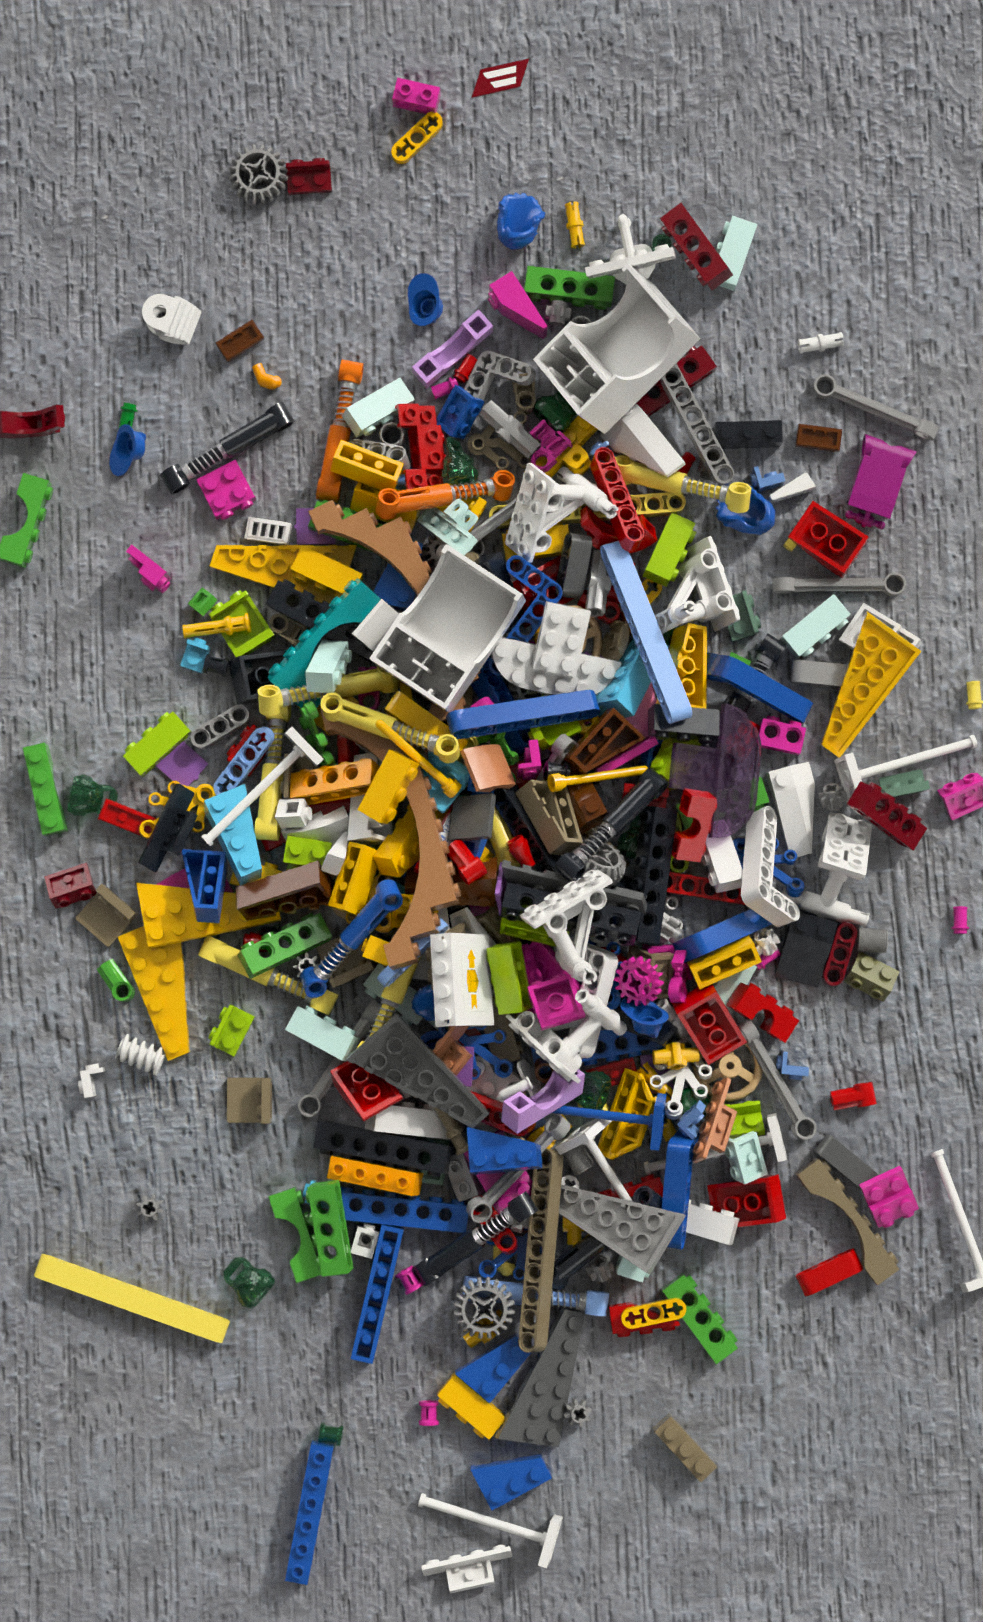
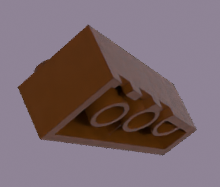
M497 857L489 858V862H482L487 870V874L470 885L465 884L453 863L455 875H452L454 884L458 883L461 891V896L458 897L460 904L457 905L495 907ZM415 866L410 867L406 871L405 894L414 895L418 879V873L414 872Z
M319 861L310 862L306 865L288 869L287 871L236 887L237 909L247 921L276 916V912L297 913L296 909L309 907L310 911L317 910L319 905L329 903L335 882L327 872L321 870L322 865Z

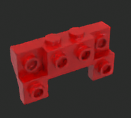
M419 404L395 405V409H398L399 418L397 428H411L408 430L412 469L402 471V475H405V490L443 484L442 470L446 469L447 458L443 448L444 434L441 430V425H437L435 406H419Z

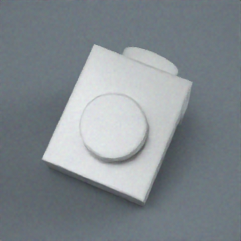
M99 1064L85 1066V1071H80L81 1080L78 1081L80 1094H84V1098L96 1096L93 1074L105 1072V1067L99 1068Z

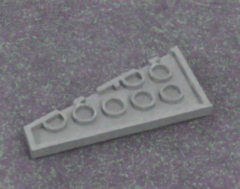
M561 1184L559 1213L648 1274L652 1273L686 1216L681 1213Z

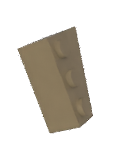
M530 780L515 792L549 854L564 855L567 852L571 853L583 843L567 786L562 791L551 792L547 781Z

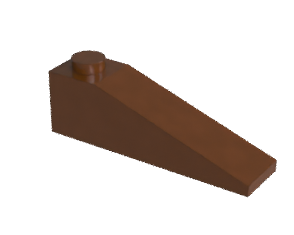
M570 766V776L581 775ZM592 782L568 785L567 788L580 834L600 825L601 820L608 812Z

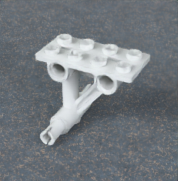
M527 463L508 533L506 534L505 544L516 554L532 563L535 552H544L551 545V536L546 531L584 503L594 511H601L610 519L617 515L615 511H618V507L608 501L607 495L598 489L596 484H592L580 474L572 473L567 467H562L558 470V473L561 475L557 474V478L566 484L559 485L534 464Z
M711 536L706 537L686 549L689 559L679 566V574L683 580L667 609L655 615L662 634L680 624L694 620L700 622L711 621L715 632L740 620L739 610L734 602L731 587L727 582L724 567L720 562L717 547ZM694 586H696L700 600L696 603L693 601L686 602Z
M830 812L821 842H824V847L818 861V867L829 870V877L822 894L818 895L809 891H803L800 897L793 898L786 893V887L783 888L782 894L798 905L800 910L816 914L820 918H828L841 923L849 921L866 927L869 913L851 909L849 904L837 901L836 899L842 884L846 882L848 877L857 880L865 878L872 825L863 820L847 817L841 813Z
M599 870L586 872L582 879L566 884L563 887L564 889L558 893L547 895L543 902L527 907L524 913L520 915L521 919L534 929L543 925L548 936L552 937L559 950L556 952L555 958L559 962L560 967L571 978L586 984H592L590 980L595 982L597 979V974L592 970V966L584 960L594 910L602 909L605 906L607 897L603 888L613 883L609 876ZM579 914L574 942L572 943L566 931L567 921Z
M580 989L575 994V1000L583 1007L585 1018L541 1031L537 1016L530 1011L522 1012L516 1019L510 1014L505 1016L511 1022L509 1027L517 1034H520L522 1039L530 1047H533L536 1050L535 1052L542 1059L546 1060L553 1070L563 1076L568 1082L572 1079L577 1084L581 1081L575 1075V1072L582 1063V1059L578 1054L581 1050L580 1047L601 1025L606 1030H612L618 1036L623 1035L627 1031V1025L620 1020L619 1014L614 1010H610L600 997L589 994L586 989ZM578 1026L569 1037L566 1036L563 1040L554 1032Z

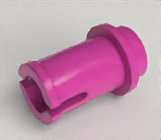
M450 377L448 381L431 386L435 400L451 393L453 387L458 385L456 378L451 379Z
M955 906L953 907L954 926L951 929L954 930V934H967L969 929L967 927L968 907Z
M776 950L769 956L761 954L760 959L762 962L755 965L757 966L756 969L764 970L768 963L781 955L779 950Z

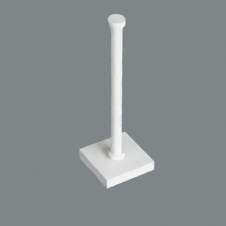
M293 727L289 728L284 735L295 745L293 747L294 750L207 835L203 834L201 836L210 846L214 844L212 841L299 757L305 755L314 766H317L323 760Z
M971 735L965 740L862 770H858L853 753L846 754L834 760L841 785L844 787V791H846L848 802L863 778L969 747L974 749L977 748V740L974 735Z
M777 1114L767 1115L770 1132H767L765 1136L758 1137L760 1146L766 1144L774 1145L778 1162L787 1160V1154ZM710 1148L707 1158L724 1155L725 1152L719 1153ZM666 1159L651 1163L648 1161L644 1162L646 1175H650L653 1171L665 1169Z
M594 1119L581 1125L555 1147L561 1155L575 1147L586 1144L620 1199L632 1201L593 1140L601 1130L612 1122L611 1120Z
M941 1149L930 1153V1155L935 1159L977 1270V1278L960 1284L962 1292L965 1293L983 1287V1260L942 1155L944 1151Z
M423 1493L418 1503V1507L421 1508L426 1506L540 1542L543 1549L538 1566L547 1568L551 1561L563 1519L562 1516L554 1514L548 1531L542 1534L428 1498Z

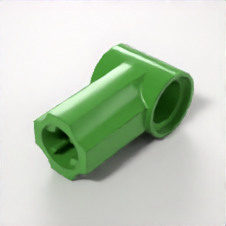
M113 958L96 969L116 1000L129 1002L134 998V986L129 983ZM122 986H127L129 993L126 997L121 998L118 991Z

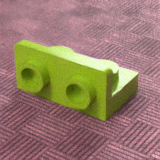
M231 1004L228 1008L224 1006L218 1018L221 1020L218 1028L213 1027L208 1037L211 1040L209 1045L235 1057L255 1016Z
M746 1101L732 1105L725 1104L737 1111L729 1138L735 1139L751 1131L756 1132L758 1136L765 1135L760 1101Z

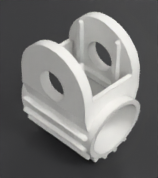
M155 294L149 297L142 307V316L149 330L166 342L179 345L190 344L201 315V310L178 296L173 298L164 294ZM160 313H166L164 317L157 318Z

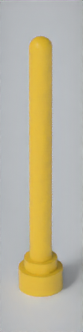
M376 721L375 726L410 758L419 763V766L441 784L443 793L446 796L452 798L459 792L462 785L456 779L444 776L384 721Z
M643 765L567 777L556 773L548 776L547 783L551 792H558L568 785L642 775L648 767Z

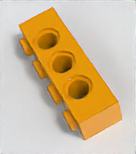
M362 758L356 762H341L339 765L334 766L324 765L312 770L302 769L299 772L291 773L290 798H305L307 804L311 805L365 795L380 766L370 758Z
M331 1156L327 1178L410 1196L420 1195L424 1173L411 1172L402 1168L386 1167L378 1163H367L358 1159Z

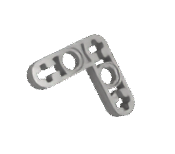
M484 351L478 357L464 389L473 397L484 401L495 376L527 386L535 380L536 372L527 363L492 351ZM507 363H511L510 371L507 373H503V366ZM519 370L523 373L528 372V375L522 377L517 373V371ZM484 377V383L480 387H476V380Z

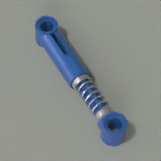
M387 879L378 883L375 889L376 894L340 934L339 943H335L336 947H332V952H328V956H324L325 960H321V964H317L315 967H308L301 972L300 980L308 997L318 998L325 994L328 978L333 974V971H336V967L340 966V962H343L344 958H347L351 951L359 948L390 911L401 907L403 898L395 881Z

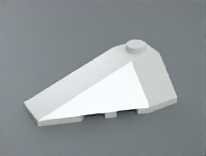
M809 762L766 773L787 850H794L797 853V857L811 854L815 782Z

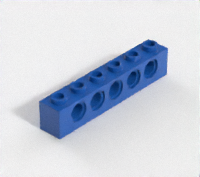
M601 1030L598 1040L604 1042V1052L600 1054L594 1052L592 1057L581 1059L584 1062V1066L597 1064V1059L606 1058V1062L619 1060V1055L627 1053L628 1058L642 1055L641 1051L650 1049V1053H652L653 1050L663 1049V1046L651 1041L646 1045H640L637 1042V1035L626 1031L621 1036L626 1038L627 1046L624 1049H618L615 1046V1040L620 1036L616 1035L612 1030ZM531 1047L533 1063H535L540 1056ZM542 1066L539 1070L540 1073L545 1074L551 1068L549 1066Z
M340 1187L346 1220L465 1233L467 1230L468 1213L465 1200L459 1202L458 1199H452L450 1203L442 1202L443 1198L429 1196V1200H422L420 1195H407V1198L398 1197V1193L385 1191L384 1195L375 1194L376 1190L362 1189V1193L353 1192L351 1187ZM358 1198L361 1200L362 1208L355 1211L350 1207L352 1199ZM373 1202H383L385 1210L381 1213L374 1212L372 1209ZM398 1203L405 1204L407 1213L404 1215L396 1214L394 1210L395 1205ZM418 1207H428L430 1214L426 1218L419 1217L417 1215ZM441 1209H450L452 1217L449 1220H442L439 1216Z
M381 1225L351 1359L373 1364L404 1228Z
M314 1440L311 1442L285 1581L308 1585L334 1444Z

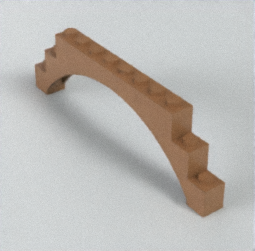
M333 500L308 511L318 535L328 533L340 536L376 553L405 579L416 596L420 594L430 579L429 574L432 571L427 561L422 562L419 555L422 553V550L417 541H412L409 535L412 533L410 525L407 521L403 522L401 517L376 528L375 526L378 525V521L373 512L369 514L367 508L343 520L341 517L345 515L340 505H335ZM478 674L476 675L472 683L479 680ZM463 696L454 710L464 709L463 706L466 705ZM432 702L429 713L442 722L446 721L448 712ZM423 749L425 755H427L428 749Z
M338 705L328 707V709L335 710ZM321 709L325 729L330 736L337 734L367 749L382 762L389 749L398 751L410 758L389 739L339 721L332 722L327 720ZM416 744L411 745L418 752ZM418 766L417 776L413 781H410L406 794L415 816L419 836V873L409 910L392 940L388 944L383 945L388 965L392 970L419 963L418 956L421 955L419 945L413 941L439 933L438 926H441L438 913H434V911L460 904L458 897L461 896V891L458 883L454 884L452 875H455V869L452 861L448 862L446 855L450 853L446 840L442 841L440 833L444 832L440 818L436 819L434 812L438 810L435 798H431L429 793L432 785L429 776L425 777L421 766Z

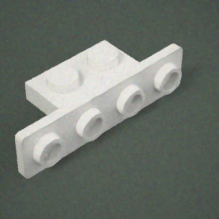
M498 1545L490 1551L475 1550L470 1555L463 1557L461 1555H453L448 1557V1560L440 1562L439 1560H430L426 1562V1565H422L421 1568L424 1576L446 1572L450 1593H456L495 1584L491 1561L512 1557V1551L510 1546Z

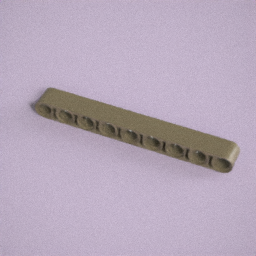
M546 1148L541 1153L542 1169H534L531 1199L539 1211L529 1217L518 1339L520 1349L526 1353L542 1352L546 1348L548 1341L563 1171V1155H560L556 1149ZM546 1200V1204H547V1205H546V1208L544 1209V1201ZM538 1269H540V1277H538ZM534 1315L536 1316V1323L533 1320ZM532 1338L534 1339V1346L531 1343Z

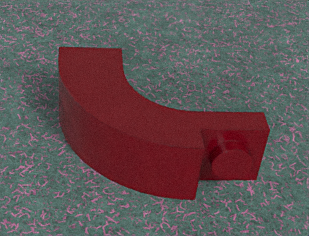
M56 404L33 412L0 411V438L15 439L48 436L60 433V429L65 427L63 405Z

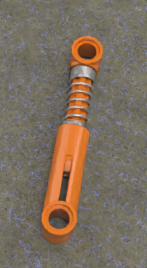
M341 360L338 381H340L339 388L341 390L338 391L340 396L337 397L339 400L336 403L338 407L335 408L337 413L334 414L336 418L333 420V424L329 426L316 499L333 500L335 503L339 501L342 475L330 470L340 441L349 442L351 429L342 415L347 407L354 404L352 402L355 398L353 394L356 392L357 385L361 384L364 363Z
M499 470L490 479H485L481 482L476 481L475 483L470 482V484L466 482L464 485L460 483L458 486L445 483L401 491L385 488L378 494L375 511L380 518L390 520L399 513L449 506L456 499L461 500L464 498V500H467L468 497L472 499L474 496L476 498L478 496L483 498L486 495L487 497L492 496L498 501H506L511 498L515 476L509 471Z

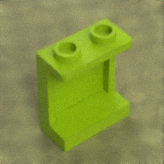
M241 590L235 592L229 597L231 600L225 604L220 602L211 608L212 612L209 613V616L213 621L224 620V617L228 615L230 617H237L249 613L251 632H233V635L221 633L235 657L250 655L276 638L246 590L244 592H241Z

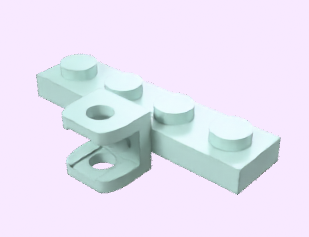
M460 499L453 501L444 510V513L438 508H430L417 519L421 526L463 555L471 551L478 542L468 532L477 522L478 517Z

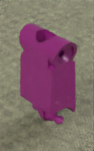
M864 434L861 461L846 503L865 510V513H854L848 510L845 512V517L847 519H854L863 528L865 526L870 528L874 526L878 529H884L885 523L875 520L870 514L874 513L888 519L891 518L906 468L917 451L902 446H890L882 439Z

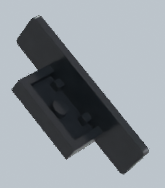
M177 783L138 861L140 865L153 872H157L166 853L179 856L190 831L194 828L195 820L198 816L191 811H187L194 797L193 791Z

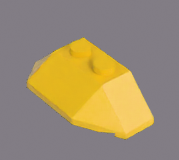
M625 1068L610 1111L650 1116L654 1110L655 1100L643 1074ZM612 1121L603 1129L598 1148L604 1157L613 1160L640 1147L648 1125Z

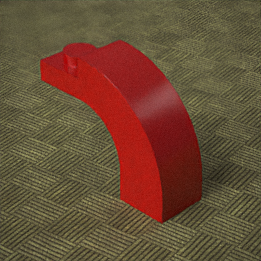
M588 506L580 510V524L587 532V535L591 536L592 546L600 550L601 545L618 541L613 525L601 521ZM642 514L638 517L644 530V537L639 548L629 553L641 551L657 541L655 527Z

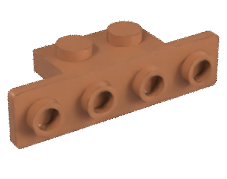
M449 1026L448 1032L436 1042L433 1050L456 1076L473 1056L458 1042L469 1026Z
M729 1078L717 1081L712 1088L711 1102L706 1107V1117L699 1128L700 1136L692 1151L694 1154L692 1162L694 1163L705 1160L710 1148L719 1153L725 1152L737 1111L724 1105L731 1083Z

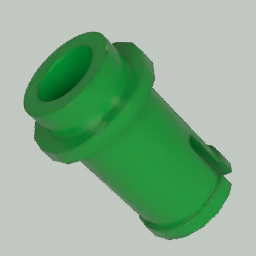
M123 403V406L120 407L122 413L118 429L124 424L132 428L135 413L138 412L136 410L137 405Z

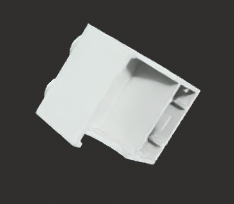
M629 263L622 268L626 275L627 285L624 295L617 306L606 316L592 323L576 324L570 321L533 359L575 412L604 434L701 339L657 287Z
M446 544L441 551V557L434 572L420 594L404 612L399 613L369 659L449 713L454 710L526 600L522 593Z

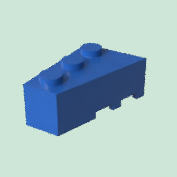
M418 542L423 553V543ZM389 563L373 591L393 609L405 611L413 603L416 595L405 579Z
M183 849V863L197 922L220 923L228 869L226 852Z
M467 1127L470 1173L481 1175L542 1169L541 1146L537 1143Z
M514 1333L493 1346L490 1350L455 1370V1374L490 1403L532 1352L526 1353L520 1349L518 1344L519 1335Z
M541 1454L470 1466V1470L491 1510L552 1479V1474Z

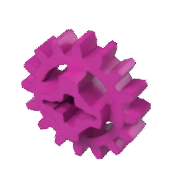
M633 956L628 961L622 962L620 964L621 967L616 970V973L619 975L614 978V981L619 982V985L615 989L622 990L620 997L627 996V1003L634 1000L635 1006L641 1003L645 1006L650 1001L653 1002L657 999L656 995L662 992L659 987L664 984V981L659 980V977L663 974L662 972H656L657 964L654 966L650 965L651 959L643 962L642 956H639L637 959Z

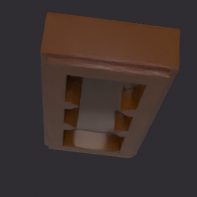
M250 320L215 344L226 361L230 362L265 338L254 321Z
M798 424L795 447L839 452L842 429Z

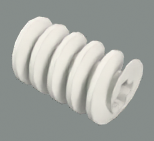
M126 1034L122 1039L115 1056L116 1059L120 1055V1062L122 1063L128 1058V1065L130 1066L137 1061V1069H141L145 1064V1072H149L153 1068V1075L155 1076L159 1073L165 1059V1055H162V1047L154 1052V1044H151L147 1049L146 1041L137 1045L136 1037L129 1042V1034Z

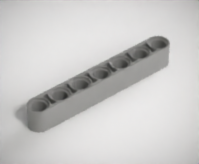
M676 363L659 381L713 483H717L718 486H729L734 477L733 468ZM673 374L677 377V381L669 383L665 377ZM680 393L685 394L688 400L681 403L677 401L676 395ZM694 413L697 415L698 420L690 422L687 420L686 415ZM704 432L707 434L708 440L701 442L697 439L696 435ZM715 452L719 459L717 461H710L707 458V454ZM725 471L729 475V479L721 481L717 473Z

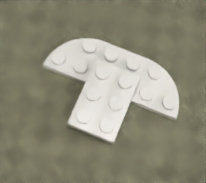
M547 601L536 644L502 637L491 653L492 660L498 671L510 683L520 688L553 695L582 690H593L597 694L603 691L615 678L614 675L621 667V662L581 654L590 619V610Z

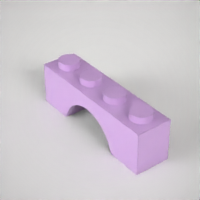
M478 309L461 324L460 328L450 339L436 350L427 353L413 365L412 373L428 389L464 358L466 354L493 333V325Z
M579 1069L575 1072V1075L581 1080L577 1084L572 1079L568 1082L554 1070L547 1084L535 1095L527 1097L522 1092H518L503 1101L501 1121L515 1133L521 1132L583 1093L585 1073Z

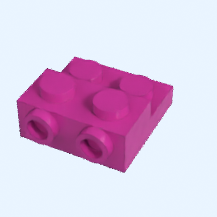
M236 460L196 479L217 520L220 518L225 520L234 515L233 511L239 508L245 510L251 507L253 501L256 500Z
M131 544L126 552L130 556L128 560L131 564L139 569L138 573L142 577L140 581L151 591L157 589L159 592L164 593L171 584L169 582L171 577L164 569Z
M558 974L545 982L543 980L535 981L527 987L528 996L534 1013H536L541 1031L585 1018L582 1005L575 1000L577 990L573 978L569 974Z
M900 1165L859 1184L872 1219L878 1228L881 1226L890 1227L894 1224V1220L901 1217L909 1218L914 1215V1211L919 1209Z

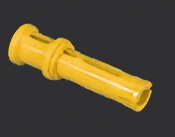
M245 613L244 616L230 617L228 615L224 617V620L184 624L182 629L184 639L218 633L233 635V632H251L249 613Z

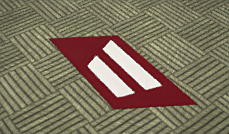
M529 59L480 69L472 97L520 87Z

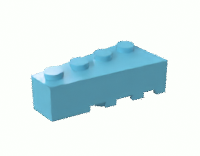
M634 638L619 660L621 667L616 671L615 678L603 691L595 694L600 708L599 717L606 709L613 707L624 718L634 716L651 683Z
M245 784L204 800V812L212 829L247 796ZM248 806L217 837L223 851L226 852L228 862L240 886L256 881L262 875V866L250 806Z

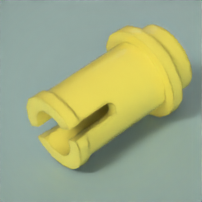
M980 681L966 682L968 695L966 705H968V709H981L983 701H981Z

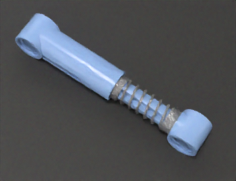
M464 1276L463 1285L470 1289L469 1280H472L475 1285L478 1284L476 1276ZM481 1277L482 1283H486V1279ZM490 1279V1284L493 1285L495 1280ZM499 1281L498 1288L503 1284L506 1285V1290L503 1293L508 1291L512 1293V1296L507 1300H514L515 1305L521 1306L523 1283ZM552 1290V1307L554 1305H558V1308L560 1306H564V1308L567 1306L570 1309L575 1307L577 1310H585V1314L607 1316L608 1292L587 1290V1293L580 1292L577 1294L575 1292L573 1294L570 1291L565 1293L564 1290L562 1292ZM479 1291L474 1294L485 1298L493 1294V1292ZM498 1298L496 1303H502L501 1299Z

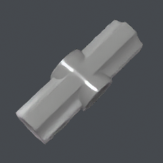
M492 400L480 411L479 416L495 429V433L507 444L514 446L527 459L540 447L541 444L524 430L523 425L512 415L506 414Z
M600 550L592 552L590 571L587 574L584 587L587 590L585 610L591 611L590 616L597 617L605 614L607 595L612 585L601 558Z

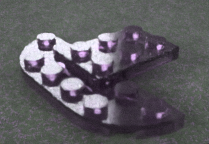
M726 703L721 704L717 748L683 743H673L668 788L707 791L717 799V809L712 816V827L708 838L727 837L736 833L737 830L750 820L757 801L761 762L760 735L744 711Z

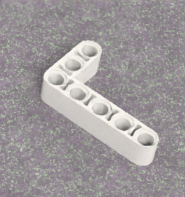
M765 806L749 813L747 816L741 897L746 906L776 927H781L797 921L800 917V911L792 900L772 887L777 815L771 806Z
M587 943L584 960L592 966V970L597 974V979L595 982L590 980L592 984L582 982L581 989H586L591 995H597L607 1006L618 966V959L613 952ZM554 947V952L556 954V952L559 950L557 947ZM601 1025L580 1047L581 1050L578 1054L581 1058L593 1056ZM578 1026L570 1027L568 1037Z

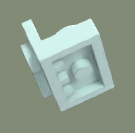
M751 1131L735 1139L729 1138L725 1155L729 1158L731 1166L729 1170L733 1179L747 1184L768 1174L756 1132Z

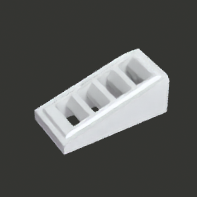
M804 473L772 493L768 497V501L775 503L814 490L816 486L808 473Z
M248 517L244 539L274 545H289L292 524ZM254 523L258 524L256 535H252ZM262 525H267L265 536H260ZM271 526L275 527L273 538L269 537ZM279 528H283L282 539H278Z
M344 831L327 853L321 868L322 871L336 876L339 874L346 856L348 832Z

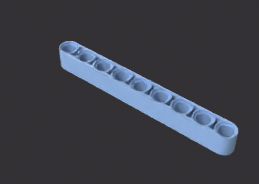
M619 541L601 545V558L667 722L672 724L691 718L692 708L630 553L622 549Z

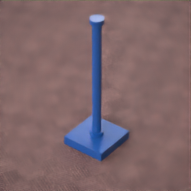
M657 1094L654 1114H650V1116L571 1106H561L552 1113L649 1125V1128H652L650 1150L659 1151L663 1137L667 1094Z

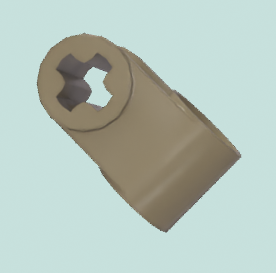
M523 373V374H519V375H521V376L523 377V376H527L528 373ZM535 380L527 386L512 382L517 411H523L526 415L531 414L536 402ZM522 399H529L532 403L530 406L524 407L520 404V401Z
M281 613L274 614L269 621L272 632L293 646H296L300 641L299 637L296 640L299 633L301 635L305 630H310V628L302 625L300 622H296ZM278 618L284 619L286 622L285 627L281 630L273 627L274 621Z

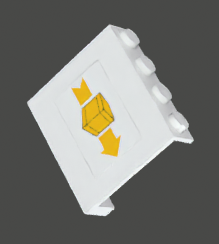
M465 933L431 934L435 1027L494 1025L491 970L486 957V948L489 947V935Z

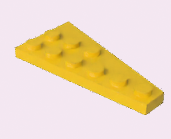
M216 545L209 565L211 568L271 588L275 587L278 580L283 582L286 579L295 584L294 589L302 593L303 590H306L315 595L314 600L321 604L323 600L330 603L335 598L334 592L328 589L326 592H323L314 587L315 583L309 580L302 582L293 577L294 573H292L291 567L302 545ZM303 545L348 567L351 566L357 545Z
M868 611L866 612L821 742L823 747L839 758L921 653V650Z
M136 883L149 949L281 921L280 912H276V916L247 921L237 909L236 893L224 892L220 923L197 922L189 888Z
M144 926L118 936L167 1060L170 1061L189 1053L182 942L149 949Z

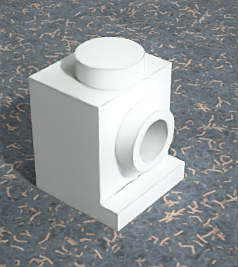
M305 798L279 799L275 819L282 831H286L287 828L306 827L307 820L312 819L313 813Z
M364 1223L363 1226L358 1225L351 1249L352 1254L370 1259L373 1258L380 1231L376 1230L377 1226L369 1223ZM364 1235H368L371 1240L369 1243H364L362 1241V1237Z

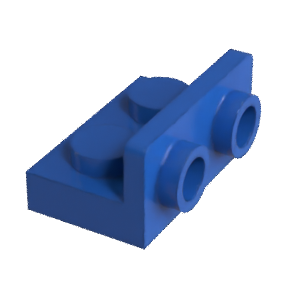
M455 385L436 418L437 425H441V429L451 437L464 439L470 432L471 426L485 402L482 399L473 397L461 386Z

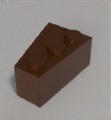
M614 707L604 711L563 759L577 773H586L646 738Z

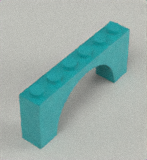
M358 577L355 581H349L344 587L345 592L330 602L328 611L325 614L321 613L314 620L315 625L300 635L299 643L295 647L291 646L284 653L285 658L279 664L275 663L268 672L270 674L268 679L275 686L279 687L280 690L285 688L290 690L291 687L296 689L297 686L302 688L303 685L307 687L306 670L319 640L328 631L339 625L362 622L381 600ZM320 697L317 700L311 699L317 708L321 703ZM305 700L304 703L299 701L297 705L302 708L303 704L309 702V700Z

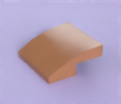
M500 744L475 746L460 751L477 792H491L496 788L510 789L516 785Z

